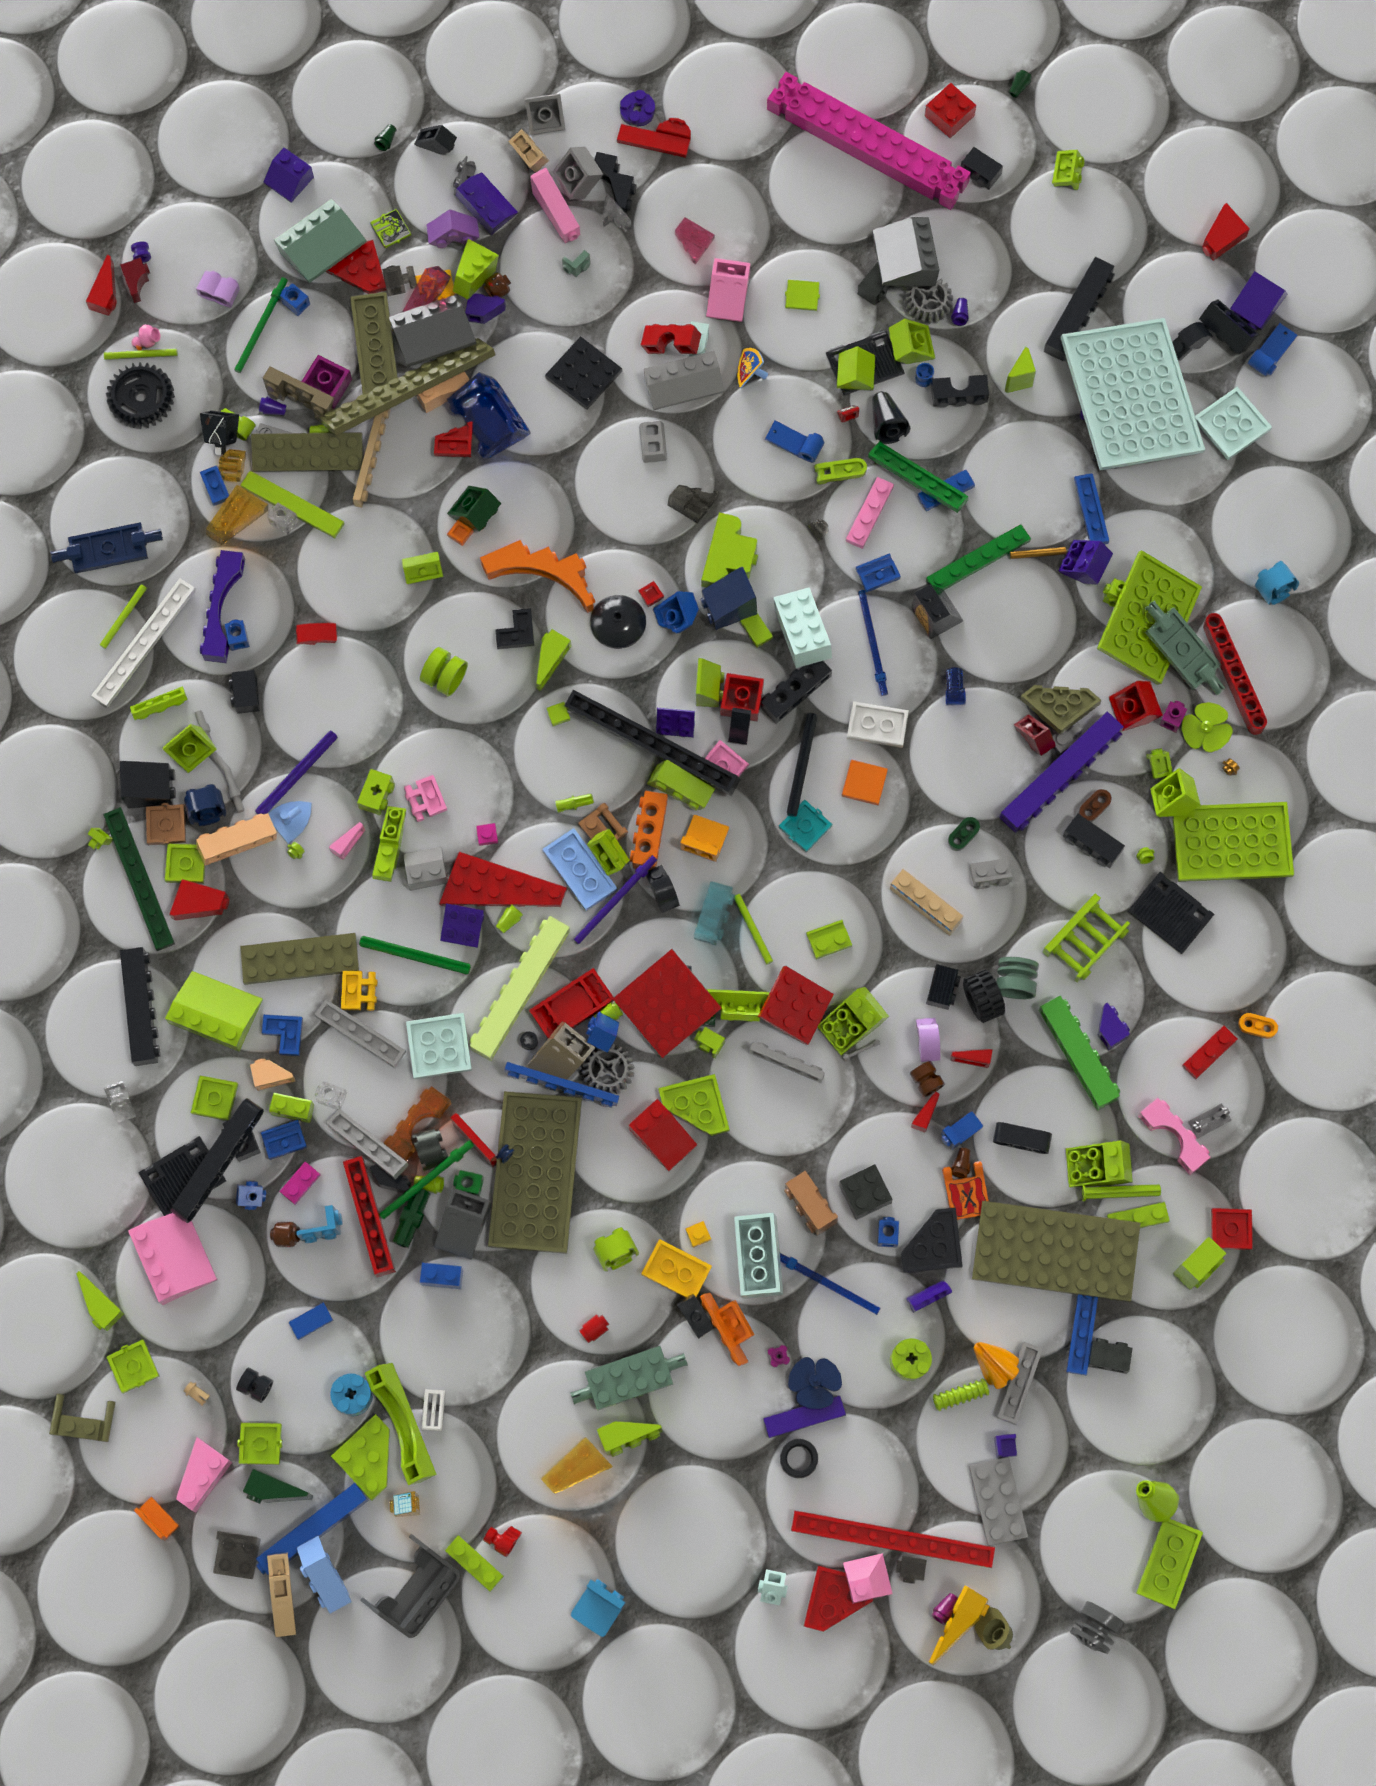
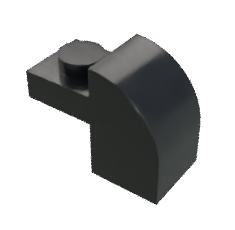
M1202 322L1190 324L1178 333L1179 336L1172 342L1177 360L1181 361L1194 348H1201L1213 337Z
M660 865L648 870L646 878L653 890L655 900L661 912L664 913L680 906L674 886L663 866Z

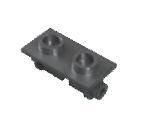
M468 156L462 162L459 161L457 165L458 177L453 182V188H455L453 195L456 194V188L464 183L467 177L469 178L475 174V162H467Z
M1221 1103L1188 1121L1196 1137L1200 1138L1230 1122L1231 1118L1228 1115L1230 1111Z

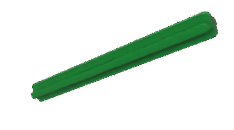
M361 936L359 945L368 949L463 974H469L471 969L469 963L367 936Z

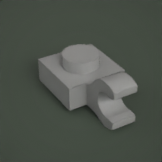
M1079 723L1068 732L1065 731L1061 735L1056 733L1052 736L1056 744L1054 748L1060 755L1075 742L1074 738L1082 733L1083 728Z

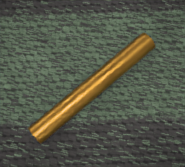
M1066 547L1010 552V559L1066 554Z

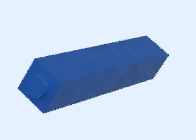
M356 1483L352 1484L258 1556L256 1559L259 1563L256 1566L263 1575L265 1573L269 1575L267 1555L288 1553V1559L291 1561L299 1555L298 1546L317 1536L321 1538L369 1500Z

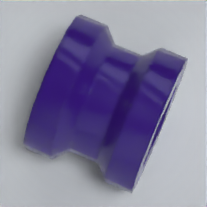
M139 241L131 245V251L134 253L133 260L141 257L142 262L145 263L151 259L147 242Z

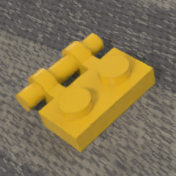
M343 971L342 1010H361V1003H367V1011L375 1010V1004L377 1003L375 987L378 984L376 972H368V979H363L362 971ZM362 986H368L367 996L362 995Z

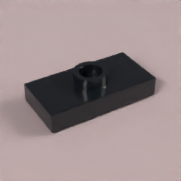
M694 1294L677 1304L698 1339L715 1328Z

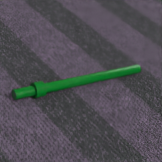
M282 277L277 287L273 289L270 295L271 299L234 369L235 372L241 373L277 301L281 300V292L288 282L286 278Z
M469 1140L459 1149H454L447 1159L380 1212L381 1218H387L455 1161L459 1162L464 1157L463 1155L474 1147L473 1142Z

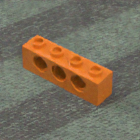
M645 791L644 797H640L639 808H642L641 815L637 814L636 826H639L638 833L634 832L633 844H636L635 851L631 850L630 862H633V868L635 869L640 865L642 866L652 855L658 860L668 794ZM649 810L657 812L654 816L647 815ZM645 828H652L654 830L651 834L643 832ZM642 846H649L651 848L648 852L640 850ZM657 861L649 870L657 866Z

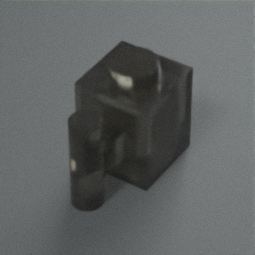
M391 265L382 269L388 296L406 293L404 286L406 283L410 284L411 289L417 288L413 266L406 267L407 273L405 274L401 273L400 265Z

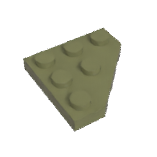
M1034 685L1022 694L1020 699L1060 735L1101 704V699L1088 688L1073 690L1069 689V687L1059 686L1042 688L1041 685Z

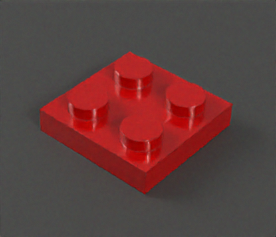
M1212 1208L1211 1239L1222 1249L1252 1250V1209Z

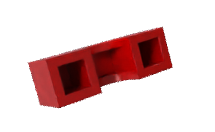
M692 324L645 325L641 346L648 354H664L666 346L674 341L673 345L680 354H697L701 333Z

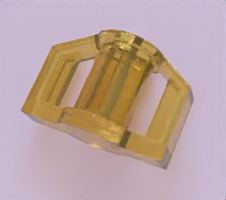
M229 449L220 457L219 472L223 480L240 482L244 472L246 451ZM228 457H237L239 458V460L229 459ZM223 471L237 472V474L223 473Z

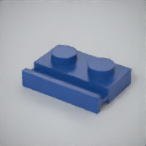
M890 553L856 566L855 569L866 593L901 579Z
M298 1120L261 1132L269 1160L307 1148Z

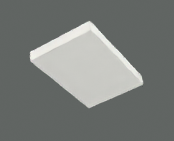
M853 701L847 739L903 748L909 710Z

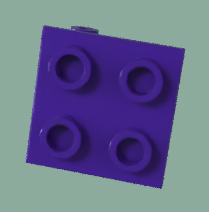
M657 707V734L694 738L695 711Z
M446 903L440 941L478 948L481 926L484 921V910Z

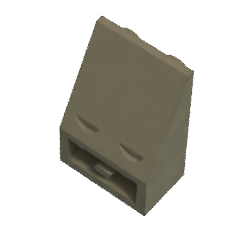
M562 1021L526 1068L567 1080L586 1060L595 1046L587 1043L584 1037Z

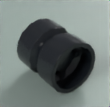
M248 1367L242 1374L236 1390L244 1395L251 1394L252 1399L262 1403L269 1394L274 1380L265 1375L259 1376V1372Z

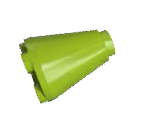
M1144 1480L1137 1484L1136 1495L1139 1509L1143 1516L1154 1522H1168L1177 1511L1179 1504V1495L1175 1489L1169 1484L1159 1481Z

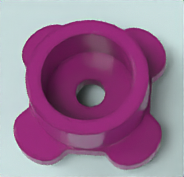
M781 1345L779 1348H770L768 1350V1354L771 1356V1366L787 1365L790 1362V1358L787 1357L786 1346Z

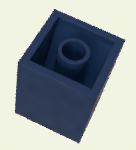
M743 567L736 569L702 590L700 602L703 609H707V619L710 624L714 625L715 630L757 615L756 596Z

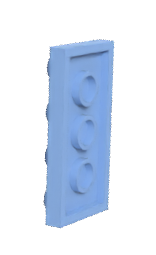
M574 828L543 848V852L585 911L617 891L613 881L606 875L595 856Z

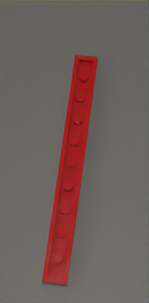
M794 1511L791 1528L792 1532L992 1568L995 1547Z

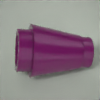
M949 1593L933 1609L932 1617L940 1624L945 1625L953 1615V1608L958 1597Z

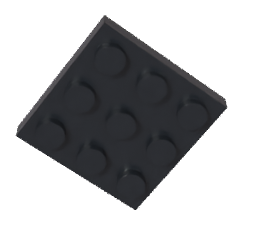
M580 336L545 374V378L588 410L620 375L622 368Z

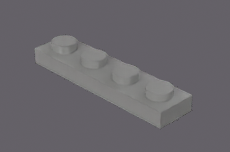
M753 1042L750 1047V1054L822 1083L825 1072H822V1068L816 1065L808 1066L797 1057L789 1058L783 1051L777 1049L775 1051L770 1050L766 1044L761 1042L757 1044Z
M1023 1342L1018 1357L1019 1363L1017 1367L1019 1372L1013 1380H1010L997 1417L998 1419L1017 1425L1043 1350L1042 1348Z

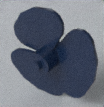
M805 1357L797 1362L791 1370L788 1386L791 1391L798 1392L797 1402L800 1405L809 1409H822L830 1406L834 1401L832 1393L828 1390L834 1392L842 1387L841 1373L836 1365L828 1359H819L816 1362L815 1369L814 1361L809 1357Z

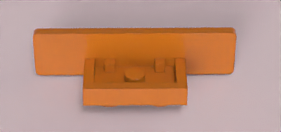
M711 1293L701 1295L702 1306L708 1311L713 1326L721 1334V1341L728 1347L731 1359L738 1366L747 1364L748 1360L740 1344L755 1334L738 1303L734 1300L719 1309Z

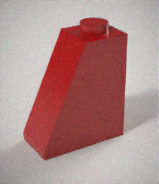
M1228 203L1223 205L1202 246L1204 254L1213 261L1244 240L1250 230Z
M182 879L169 915L176 921L222 915L224 909L228 908L230 899H228L225 891Z

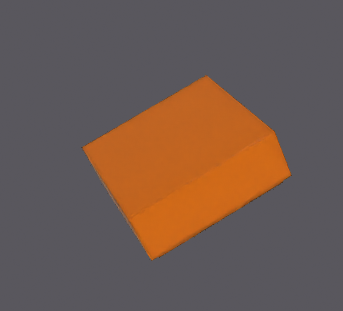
M457 520L447 533V536L463 546L472 535L473 529Z

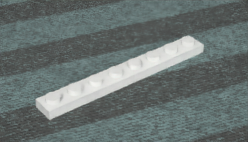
M179 578L91 695L93 699L107 708L194 594L196 591L195 587Z

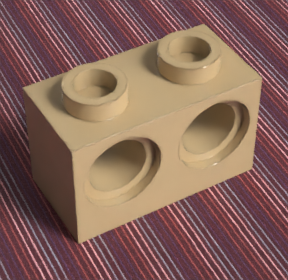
M522 129L508 141L534 172L539 171L549 162L548 158L531 137Z

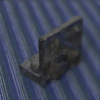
M217 1531L216 1539L219 1540L213 1573L252 1580L254 1578L256 1558L258 1557L261 1539L253 1536Z

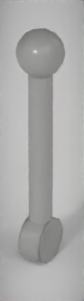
M876 1040L850 1054L845 1053L843 1059L848 1061L850 1057L878 1046L880 1041Z

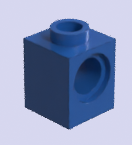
M293 283L289 287H285L281 292L282 304L297 316L310 305L309 297Z
M231 620L225 624L231 651L250 647L243 620ZM236 631L241 632L239 636H232Z
M883 1217V1220L878 1222L877 1247L897 1248L899 1221H895L893 1217ZM890 1227L893 1229L894 1234L886 1236L883 1233V1229Z

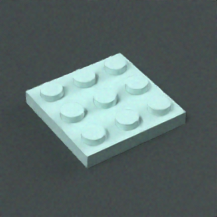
M1238 387L1195 416L1198 426L1227 460H1230L1272 429V426Z
M464 1013L406 1022L414 1080L472 1071Z

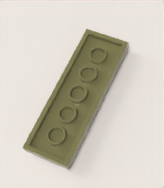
M387 292L350 297L362 394H368L374 388L389 383L390 380L398 378L392 329L389 320Z
M343 432L337 436L333 433L251 434L253 471L361 470L363 462L362 432Z
M356 933L240 946L244 985L343 974V971H359Z

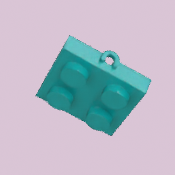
M804 799L799 804L797 816H788L778 828L793 843L795 842L807 853L833 824L822 815L823 813L820 809H815Z

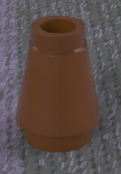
M959 1148L951 1167L953 1176L967 1178V1175L970 1174L971 1150Z

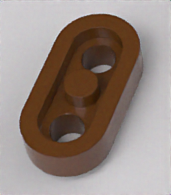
M1104 789L1097 790L1082 804L1079 814L1090 822L1095 821L1109 807L1112 800L1111 794ZM1102 798L1105 802L1100 803L1098 799ZM1090 811L1092 815L1087 816L1085 812Z

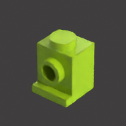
M704 1027L703 1031L699 1030L694 1038L699 1048L706 1053L712 1052V1057L715 1059L725 1044L724 1037L707 1027Z

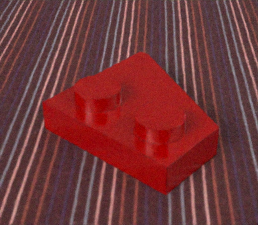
M467 422V425L458 429L455 427L447 433L435 436L434 456L471 457L473 422Z

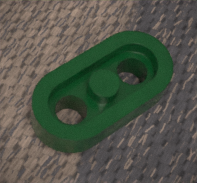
M973 817L965 818L949 835V847L954 851L963 850L978 834L980 829L979 821ZM972 826L973 830L969 831L966 827ZM958 839L961 843L955 844L954 840Z

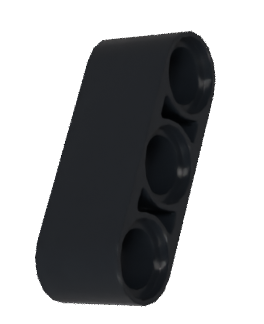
M997 1122L993 1143L1040 1154H1049L1052 1134L1042 1130Z

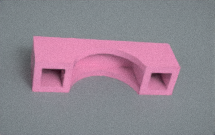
M1157 1098L1141 1111L1138 1117L1150 1131L1164 1129L1172 1132L1177 1137L1181 1147L1177 1161L1189 1175H1192L1210 1159L1208 1155L1210 1153L1204 1145L1200 1146L1195 1140L1196 1136L1191 1130L1184 1128L1182 1125L1183 1121L1169 1111V1105L1164 1100L1161 1101Z

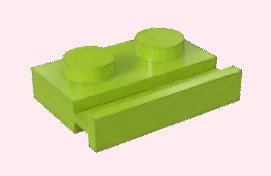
M843 920L806 932L816 959L852 947Z

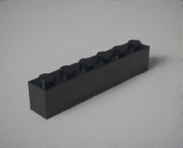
M1095 256L1045 343L1043 352L1061 361L1065 359L1066 355L1060 337L1062 334L1080 332L1083 326L1086 327L1088 325L1090 313L1095 312L1099 304L1097 302L1099 297L1103 298L1107 288L1105 286L1107 283L1111 284L1114 279V265Z
M143 947L120 950L131 1061L134 1066L158 1063V1057L161 1056L159 1045H156V1038L159 1035L157 1026L154 1027V1020L157 1016L155 1008H152V1001L155 998L153 989H150V982L153 981L152 973L148 971V964L151 963L150 954Z

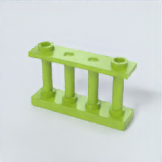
M1096 893L1044 947L1042 952L1047 957L1052 953L1054 955L1057 954L1079 973L1074 980L1077 983L1080 979L1085 980L1091 974L1090 969L1119 937L1123 939L1129 932L1128 927L1130 923L1128 921L1123 926H1120L1100 908L1098 903L1101 897ZM1090 912L1092 914L1095 913L1116 931L1110 940L1087 922L1086 916ZM1077 926L1083 927L1103 945V948L1097 954L1074 935L1075 932L1073 930ZM1064 940L1070 941L1088 956L1091 961L1085 967H1082L1062 949L1060 944Z

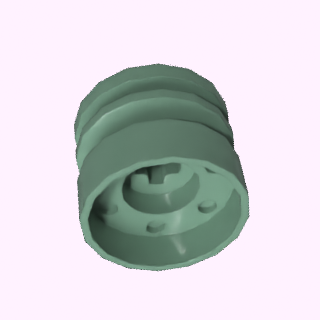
M1022 957L1000 958L998 961L1000 968H998L997 973L1003 977L997 978L996 983L1002 996L1024 1000L1035 998L1037 983L1032 979L1038 977L1036 971L1039 969V963Z

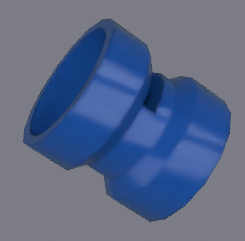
M921 363L917 366L915 375L917 385L920 387L931 385L934 376L933 366L929 363Z

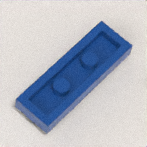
M966 469L944 480L962 493L975 487V483ZM924 492L918 493L917 497L926 512L942 504Z

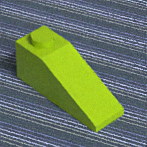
M551 629L549 634L546 633L541 640L537 675V689L539 691L543 689L572 647L570 639Z
M78 1271L76 1273L89 1314L94 1319L92 1323L99 1330L104 1328L108 1331L124 1313L83 1273Z

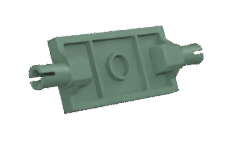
M1155 601L1151 602L1145 609L1155 619V624L1145 633L1192 690L1204 682L1211 687L1216 695L1220 694L1222 689L1224 690L1226 687L1216 677L1215 671L1221 666L1219 661L1175 608H1171L1167 613H1164Z
M661 1346L585 1371L588 1381L587 1387L570 1392L574 1405L592 1399L598 1411L673 1385L670 1375L671 1371L688 1366L687 1360H684L686 1357L683 1353L670 1359L664 1358Z

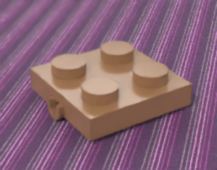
M163 803L161 806L146 807L148 845L186 843L184 804L169 805L168 803Z

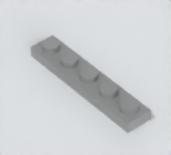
M325 999L315 1014L317 1018L394 1068H396L406 1053V1050L327 999Z
M341 1109L326 1122L328 1127L392 1178L396 1179L409 1166L404 1159Z

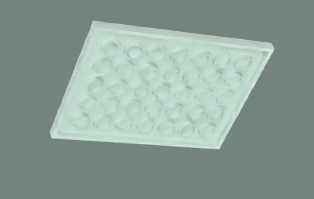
M1165 318L1062 334L1060 338L1100 470L1200 454L1205 451Z

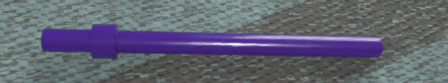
M653 855L635 870L636 873L574 938L578 944L585 939L642 877L644 878L648 874L647 871L657 861Z

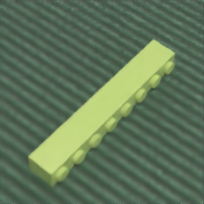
M551 916L547 920L544 919L539 927L541 931L538 936L534 935L531 939L530 949L522 954L519 960L521 962L519 967L512 970L509 976L511 980L508 985H503L499 993L501 995L500 998L492 1003L489 1009L491 1011L489 1016L482 1019L479 1025L481 1029L478 1034L474 1033L469 1041L471 1050L489 1061H492L570 933L569 926Z

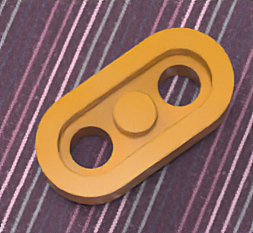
M1252 1013L1242 1015L1238 1022L1242 1032L1265 1039L1274 1037L1278 1031V1025L1275 1020ZM1245 1022H1250L1251 1027H1247L1245 1025ZM1264 1027H1269L1270 1032H1266L1264 1030Z

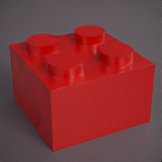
M950 83L926 105L925 117L951 138L975 116L976 104Z
M727 673L721 703V716L731 717L734 707L752 710L750 720L758 721L764 679Z

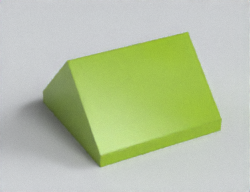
M858 346L839 353L837 388L873 390L875 355Z
M1026 346L1008 374L1005 386L1006 393L1033 387L1036 369L1029 348Z
M190 724L167 743L163 750L184 770L190 773L216 751L217 748L202 727Z

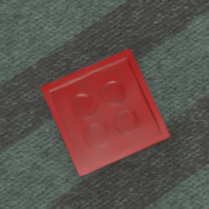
M783 966L758 1017L801 1043L809 1045L834 994L793 969Z

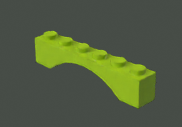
M394 1364L378 1365L365 1372L371 1391L384 1405L396 1428L401 1447V1468L407 1484L421 1483L437 1475Z

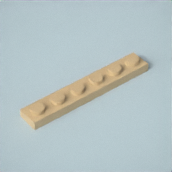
M390 409L374 417L353 496V502L356 507L362 508L363 502L367 501V487L372 483L373 475L371 472L372 468H375L377 464L376 453L381 449L380 438L381 435L385 434L386 424L384 423L385 419L389 418Z

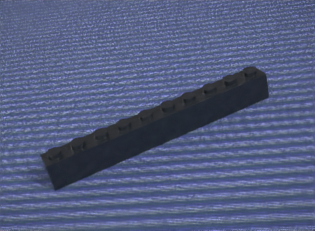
M575 690L571 692L564 705L568 711L663 761L669 760L729 796H732L740 782L737 775Z

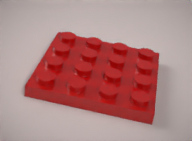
M673 949L669 950L612 998L662 1058L722 1009Z

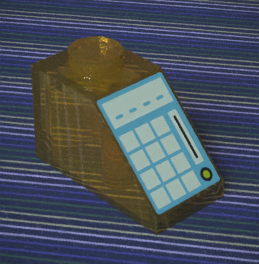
M413 1491L393 1495V1500H390V1512L394 1513L395 1517L420 1515L419 1494Z

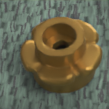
M1230 758L1226 762H1222L1224 765L1222 769L1230 776L1232 774L1236 775L1240 769L1239 765Z

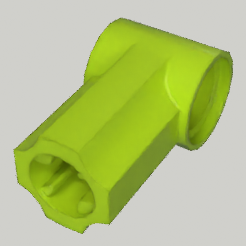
M226 408L221 410V412L233 413ZM239 416L237 437L246 441L256 427V424L245 416Z

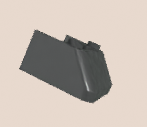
M410 1534L409 1538L420 1545L414 1554V1562L419 1568L395 1599L390 1596H384L379 1599L375 1606L363 1597L360 1601L405 1636L413 1638L420 1633L458 1583L460 1572L418 1538Z

